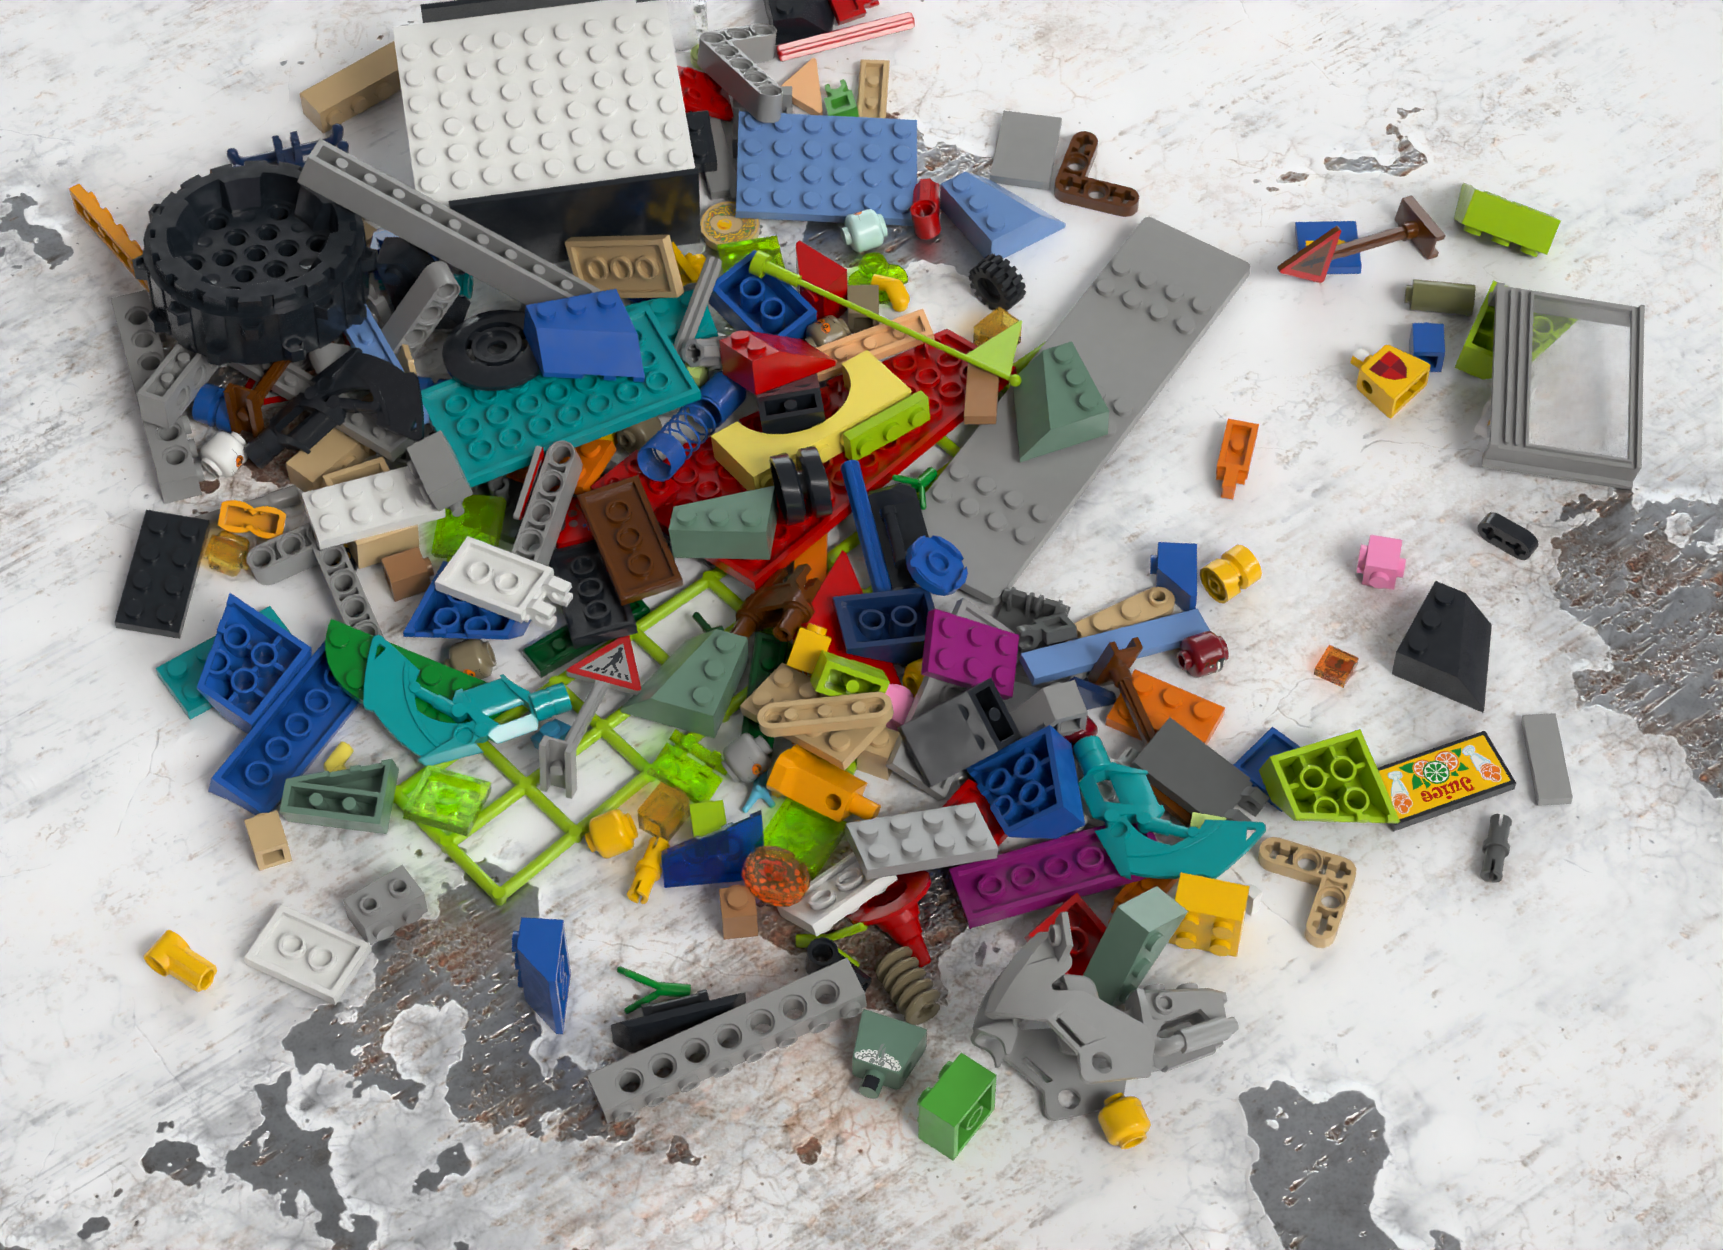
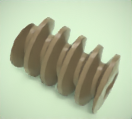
M905 946L891 951L879 959L874 966V972H876L877 979L883 983L885 991L890 994L891 1000L897 1004L898 1011L904 1015L906 1023L916 1026L930 1020L938 1013L940 1005L936 1002L940 998L941 993L937 989H932L933 981L930 978H925V969L917 968L919 960L916 957H911V948Z

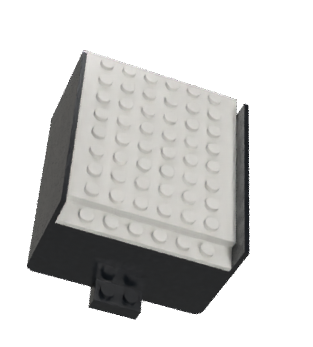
M453 0L421 4L423 23L392 27L415 190L550 263L569 260L565 241L571 237L670 235L671 242H674L676 246L700 243L699 173L717 171V157L708 110L685 113L666 0ZM459 269V274H465L464 271Z

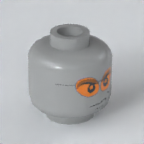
M743 733L724 748V760L721 761V764L737 783L741 780L745 783H751L771 767V759L768 754L773 750L761 735L754 738L751 734Z

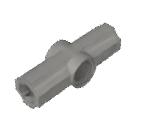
M729 336L688 340L685 348L682 349L683 361H686L690 367H708L709 371L722 370L719 340Z

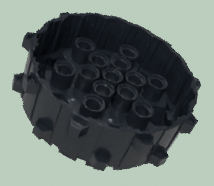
M265 160L244 161V166L233 167L231 163L210 169V174L204 177L198 174L180 185L181 189L177 193L171 192L161 204H154L148 211L151 223L148 224L144 234L143 254L132 260L135 279L148 282L153 308L148 314L149 326L155 333L166 332L178 341V344L193 353L207 356L208 363L219 366L225 362L256 365L270 364V362L289 360L292 363L304 360L307 353L330 344L346 329H349L352 325H361L367 318V310L364 304L368 300L370 291V273L377 270L378 251L366 246L362 216L298 183L297 181L303 167L291 163L279 162L278 166L268 165V162Z

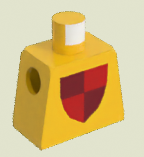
M1384 345L1374 355L1359 348L1352 356L1350 362L1359 369L1356 385L1358 391L1390 419L1427 385L1431 367L1429 363L1391 345Z

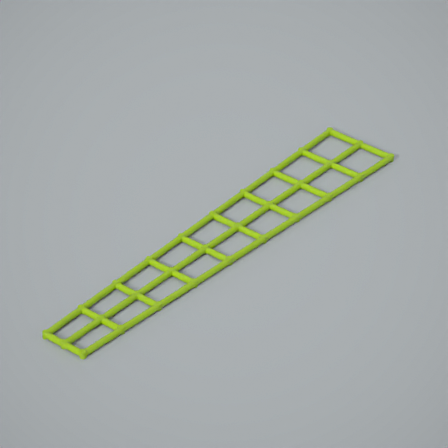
M1045 342L1013 363V366L1017 369V375L1029 364ZM1010 383L1000 391L1005 394L1011 386ZM947 436L936 443L952 458L961 449ZM949 461L947 464H945L943 467L937 470V477L928 486L925 487V493L929 490V488L933 485V483L937 480V478L941 475V473L944 471V469L948 466V464L951 461ZM857 531L828 552L827 574L842 550L849 553L861 544ZM715 567L711 571H705L701 578L636 622L638 633L630 635V639L662 666L670 656L644 633L646 630L707 588H710L735 612H737L744 601L720 581L728 574ZM872 585L865 590L861 588L863 594L873 593ZM736 621L724 629V631L730 633ZM766 628L759 632L773 634L774 628ZM616 639L607 641L606 643H604L602 646H600L599 648H597L596 650H594L593 652H591V653L588 654L587 656H589V655H591L592 653L598 651L599 649L603 648L604 646L610 644L611 642L615 641ZM789 641L785 664L787 663L789 654L793 646ZM566 670L558 676H552L548 683L536 690L546 689V687L562 682L569 695L572 710L578 714L584 704L566 686L575 680V678L566 675ZM748 685L732 698L722 723L729 721L730 716L740 709V705L746 700ZM520 705L505 711L495 718L494 721L501 725L520 718L529 710L525 706ZM621 707L605 719H602L595 713L589 724L592 729L583 735L576 749V756L600 738H603L640 773L578 824L571 821L536 787L540 784V767L529 776H524L489 741L477 743V745L484 752L482 754L515 786L450 835H446L407 795L459 759L423 767L402 783L396 785L393 803L399 806L441 848L444 854H447L493 899L496 905L500 906L505 904L507 898L573 844L581 842L585 833L589 832V822L592 818L619 808L649 782H654L660 773L706 736L689 732L650 764L613 730L631 715L622 713ZM526 795L565 834L499 887L458 845Z

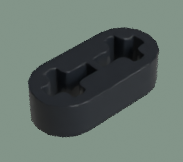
M1488 513L1477 526L1478 532L1484 540L1517 559H1529L1538 547V540L1533 533L1498 513Z

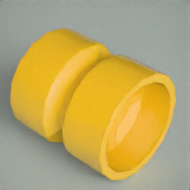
M1239 544L1223 553L1220 559L1216 558L1200 570V579L1205 590L1215 601L1224 604L1241 592L1240 589H1247L1261 579L1262 576L1261 567L1256 557L1247 547Z

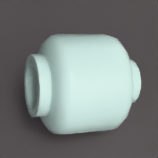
M872 209L847 215L845 227L840 228L844 244L850 245L856 252L880 247L883 244L884 237H887V227L883 216L876 214Z

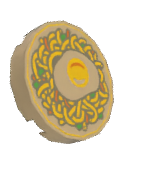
M720 202L709 207L702 215L700 233L708 247L718 252L735 253L737 249L751 247L758 240L760 221L753 218H736V202Z

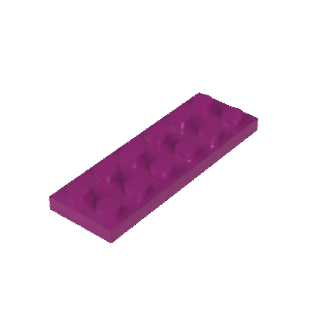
M1137 823L1131 824L1136 830H1138ZM1105 825L997 855L995 859L972 862L949 869L950 878L969 929L1065 902L1075 893L1083 897L1143 880L1147 877L1131 875L1130 880L1120 876L1095 833L1096 830L1106 829ZM1153 832L1141 833L1144 836L1154 841H1157Z

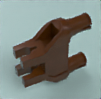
M808 564L798 565L786 582H783V580L788 575V572L785 568L778 569L761 588L744 600L735 614L736 623L730 633L749 639L755 632L774 627L773 634L778 640L782 642L791 641L799 626L809 622L815 613L812 601L822 582L819 578L808 579L806 583V577L811 571V567Z

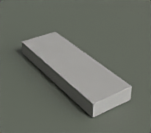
M1556 713L1522 715L1521 725L1537 806L1571 804L1573 796Z

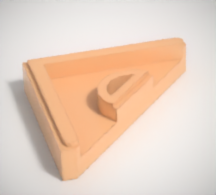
M812 58L781 86H792V104L811 115H823L817 60Z

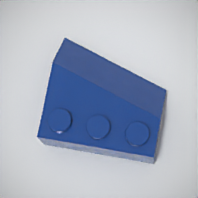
M617 289L526 305L523 332L543 377L582 379L585 375H601L603 380L616 381V376L633 377V382L645 381L638 335Z
M443 561L407 624L403 637L509 640L523 636L532 620L520 623L437 591L435 581L449 563Z
M229 593L213 645L208 653L197 685V690L226 720L248 734L312 657V648L232 593Z
M1051 725L1008 745L966 768L968 773L975 779L979 791L987 799L991 806V811L1008 837L1057 839L1085 825L1072 744Z

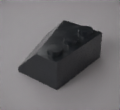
M1435 581L1396 651L1392 675L1484 713L1492 624L1465 592Z

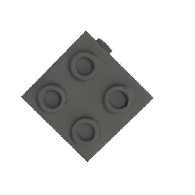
M1016 587L1011 589L1005 588L1002 595V601L1004 602L996 620L1015 632V634H1018L1016 627L1024 624L1033 625L1034 619L1064 613L1068 616L1071 607L1064 605L1062 600L1055 601L1048 598L1044 600V595H1040L1037 598L1033 592L1027 595L1026 592L1016 590ZM1019 635V642H1024L1028 635L1024 637ZM1041 641L1034 650L1052 645H1047L1044 641Z

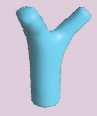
M768 770L754 780L750 796L742 808L744 813H747L758 799H764L770 808L775 807L776 804L766 786Z

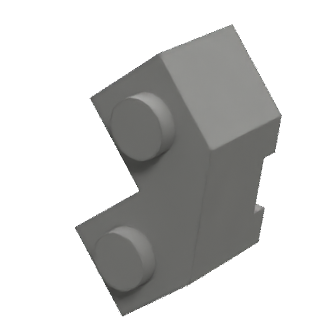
M1072 680L1064 683L1056 682L1040 689L1010 714L1022 738H1025L1049 725L1062 736L1086 730L1088 712L1076 682Z

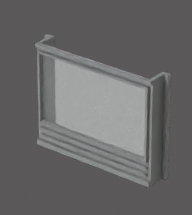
M1497 282L1493 292H1490L1488 297V306L1495 307L1489 443L1482 455L1481 467L1631 490L1633 488V481L1642 468L1645 305H1640L1639 307L1507 287L1505 283Z

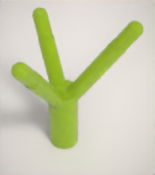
M860 922L830 934H819L818 936L813 934H796V948H808L811 941L820 937L835 941L866 931L868 926H864ZM838 948L840 954L859 967L858 961Z

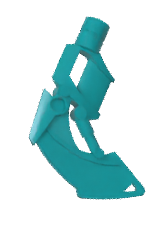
M375 635L372 639L365 672L364 709L374 712L390 734L408 750L420 757L418 763L426 767L484 753L477 743H485L488 740L496 744L506 742L538 730V722L572 710L569 695L562 682L530 693V691L512 682L504 674L500 675L501 678L465 691L463 689L456 690L452 701L420 686L416 682L420 670L383 636ZM382 646L385 650L376 658L377 647ZM415 697L431 704L433 708L450 716L457 723H445L425 716L417 710ZM520 705L528 708L530 712L529 715L501 725L489 718V716ZM465 719H469V721H470V722H467V723H461V722H463Z
M1098 736L1082 738L1073 747V752L1084 775L1078 783L1092 817L1105 822L1106 829L1096 830L1095 833L1122 877L1130 880L1131 875L1156 879H1179L1182 872L1216 879L1243 857L1266 832V825L1263 822L1205 819L1201 828L1198 829L1194 826L1188 828L1172 824V821L1160 819L1165 809L1163 805L1158 804L1146 776L1149 774L1147 770L1111 762ZM1104 780L1111 781L1120 803L1104 801L1097 783ZM1137 823L1138 830H1136L1131 824ZM1247 830H1254L1255 832L1246 840ZM1153 832L1164 836L1179 837L1184 840L1174 845H1168L1154 841L1141 833Z

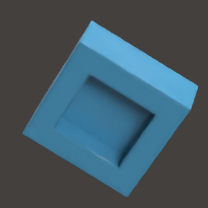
M555 718L553 721L545 723L530 739L534 747L539 750V743L544 735L564 741L571 726Z

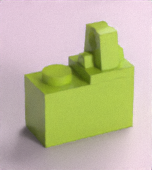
M823 650L810 679L816 692L828 696L869 692L886 693L890 683L881 669Z

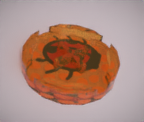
M777 846L757 848L755 852L748 855L742 869L744 883L750 892L761 901L780 907H789L799 903L809 889L811 878L803 862L799 864L794 859L796 855L789 850Z

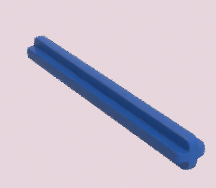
M857 460L845 461L841 464V471L873 593L893 591L860 464Z

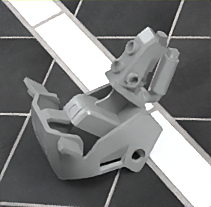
M1061 912L1055 920V925H1050L1048 932H1038L1018 951L988 989L974 1020V1033L971 1035V1042L974 1046L991 1054L995 1068H999L1002 1060H1004L1043 1093L1046 1118L1050 1121H1058L1099 1112L1105 1106V1099L1117 1093L1124 1094L1126 1080L1149 1078L1152 1072L1160 1070L1165 1073L1214 1054L1216 1049L1224 1044L1223 1041L1228 1040L1238 1030V1022L1234 1017L1226 1018L1224 1004L1228 1001L1226 992L1210 988H1198L1196 983H1185L1177 986L1176 989L1165 990L1162 984H1152L1143 989H1136L1125 1001V1012L1100 1000L1096 986L1090 978L1066 974L1072 966L1070 951L1073 947L1068 912ZM1024 1019L1046 1022L1051 1028L1023 1030L1019 1027V1023ZM1186 1022L1192 1024V1026L1177 1030L1171 1037L1161 1038L1157 1036L1158 1032ZM1026 1057L1052 1081L1046 1083L1021 1060ZM1063 1090L1073 1091L1078 1097L1077 1107L1073 1109L1064 1108L1059 1103V1093Z

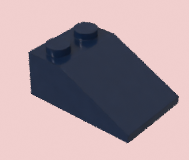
M911 588L833 597L832 602L847 654L904 666L923 657L928 612L935 609L930 592L923 588Z

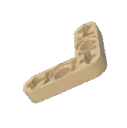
M1270 837L1265 839L1260 845L1258 856L1259 864L1265 870L1319 886L1307 920L1305 937L1309 944L1314 947H1329L1336 939L1356 877L1355 864L1345 857L1282 838ZM1273 850L1279 852L1276 859L1269 857ZM1289 855H1293L1292 864H1287ZM1305 858L1311 859L1316 863V868L1309 871L1299 867L1298 861ZM1323 865H1327L1325 875L1321 874ZM1339 870L1345 872L1342 879L1335 877ZM1332 896L1339 900L1340 905L1333 909L1327 908L1322 904L1321 900L1324 897ZM1324 918L1328 920L1326 931L1323 932V935H1320L1316 932L1319 929L1321 919Z

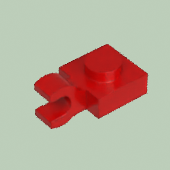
M828 0L838 25L865 17L867 13L865 8H873L880 4L878 0Z

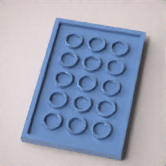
M739 111L736 218L845 223L847 215L872 209L876 214L883 216L886 225L913 226L910 208L913 204V191L917 184V120L781 113V118L778 122L764 123L755 119L749 112Z

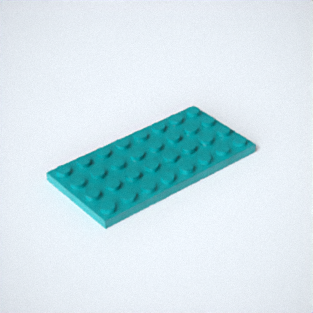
M649 304L627 312L638 335L645 375L644 382H633V377L616 376V381L603 380L601 375H585L582 379L543 377L541 372L525 384L506 390H476L458 383L453 378L421 390L422 402L429 414V423L434 433L440 430L443 432L471 488L529 466L536 446L543 447L545 459L549 447L557 441H567L576 448L701 399L700 389Z

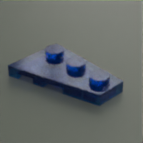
M761 810L750 814V817L736 823L730 822L721 826V829L702 837L696 836L661 851L664 888L753 879L745 874L746 870L753 873L752 876L756 877L754 871L749 868V864H755L757 856L761 860L765 859Z

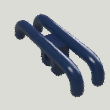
M336 123L332 126V134L322 140L337 146V148L349 154V144L347 141L342 140L344 134L343 126ZM297 131L290 132L291 147L283 148L281 139L276 135L272 136L274 151L243 157L239 155L237 149L229 148L226 155L229 162L234 165L233 167L244 166V161L264 160L268 164L285 162L304 167L306 161H303V156L310 155L318 140L300 144Z

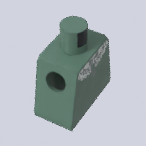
M863 1009L852 1059V1074L862 1079L858 1089L859 1092L865 1097L876 1099L883 1086L895 1090L900 1089L926 1050L927 1029Z

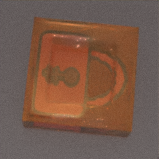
M1329 645L1316 665L1314 675L1344 688L1357 667L1359 658Z

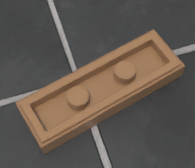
M968 363L964 424H996L999 376Z

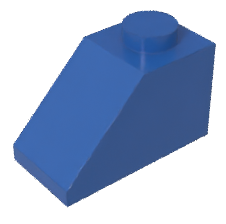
M1158 542L1157 555H1151L1150 574H1156V587H1164L1172 592L1175 604L1184 612L1196 609L1197 544Z

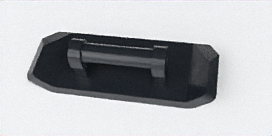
M898 483L869 491L867 494L893 590L921 588L909 573L905 558L908 548L920 536L929 537L915 488Z
M703 989L697 991L696 994L655 1004H650V1002L641 1004L643 1017L611 1025L613 1043L628 1052L636 1053L745 1004L746 992L709 1000L707 990Z

